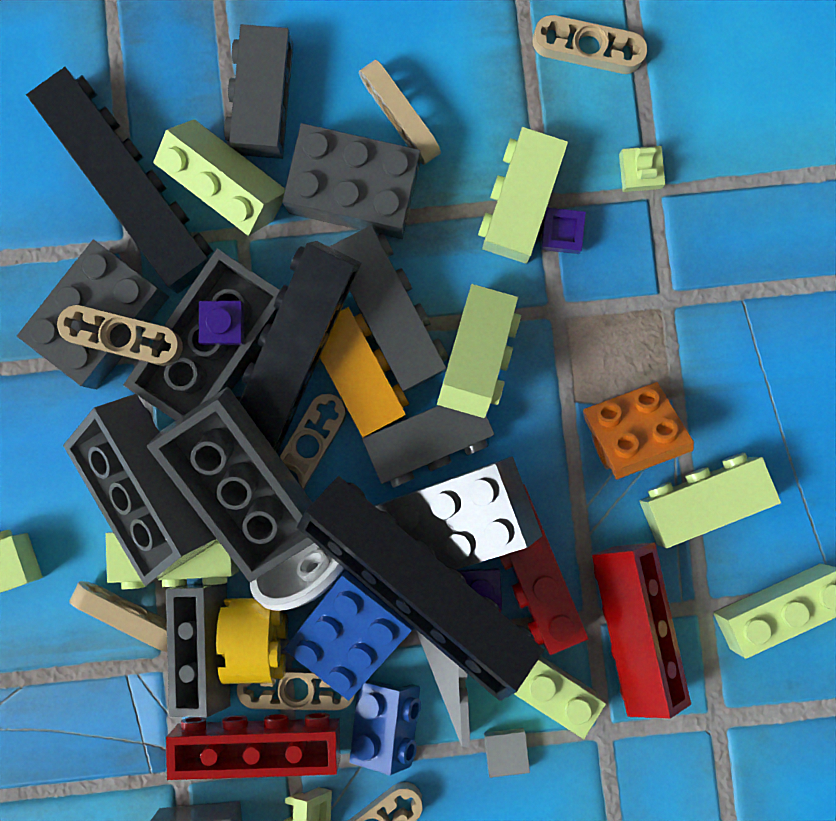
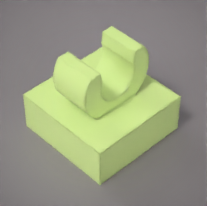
M662 146L621 150L619 159L623 192L662 189L665 186Z
M318 787L305 794L296 793L285 798V804L293 805V816L284 821H331L332 790Z

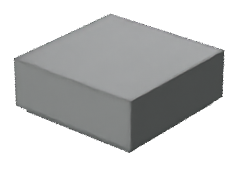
M524 728L484 733L490 778L530 773Z

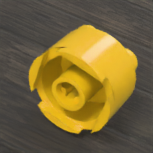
M255 598L225 599L226 607L220 608L216 635V654H222L226 667H217L221 683H275L276 679H284L286 674V656L281 654L280 639H287L288 636L287 614H283V610L267 609Z

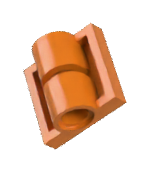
M658 382L583 409L584 420L592 433L597 454L606 469H611L616 480L694 450L693 439Z

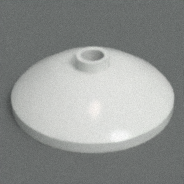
M313 543L250 582V589L253 597L267 609L276 611L293 609L303 606L325 593L346 569Z

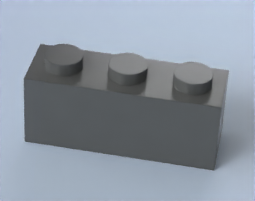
M240 24L239 39L233 40L232 61L233 64L237 65L235 78H230L228 84L229 102L233 103L232 117L227 116L225 119L224 135L225 140L229 141L231 147L242 156L283 159L293 56V42L288 28Z
M439 405L367 436L362 440L381 484L390 481L394 488L414 479L412 471L427 465L431 472L451 463L449 455L464 449L466 455H470L488 447L486 439L493 436L494 432L487 416L481 418Z
M227 583L218 585L188 584L166 589L169 717L207 718L231 706L230 684L221 683L217 668L226 667L225 658L222 654H216L218 616L220 608L226 607L224 600L227 599Z

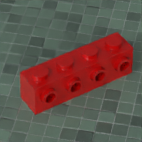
M523 484L542 537L525 549L499 556L505 570L512 568L517 583L511 585L520 608L528 607L533 621L527 623V626L534 636L535 642L543 645L547 652L552 655L588 640V636L525 484Z
M651 542L614 546L592 555L594 575L599 585L603 603V616L608 626L612 644L611 652L616 662L620 681V693L625 703L627 717L671 719L689 707L691 700L656 544Z
M312 713L306 715L305 719L289 720V716L285 714H272L265 716L264 721H248L247 716L243 715L228 716L223 718L222 722H206V718L188 717L182 719L181 723H178L166 736L167 780L337 775L341 760L340 718H330V715L327 713Z

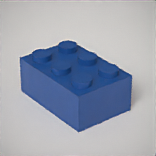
M345 570L283 650L349 701L413 630V627Z

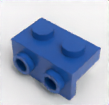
M368 679L357 691L349 763L387 775H392L411 767L417 751L415 741L416 722L421 712L419 686L411 684L398 687Z

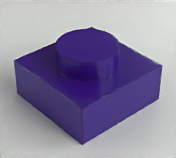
M547 207L543 219L540 250L580 254L583 245L586 212Z
M199 301V343L202 345H244V303L242 301Z
M499 568L459 570L472 589L481 596L493 600L502 610Z

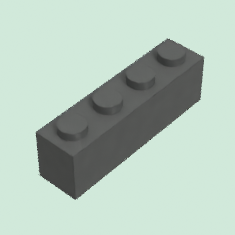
M370 225L329 246L362 262L350 293L403 393L446 372V366L443 362L449 360L447 352L439 338L434 341L431 340L425 328L431 324L420 303L413 306L407 294L408 291L412 290L411 284L402 268L394 270L388 258L394 253L384 233L376 235Z

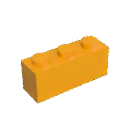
M347 307L340 311L320 358L362 438H365L406 417L403 408L410 404L399 384L393 387L389 384L384 373L391 369L380 348L372 352L365 339L372 335L362 314L353 316L351 310Z

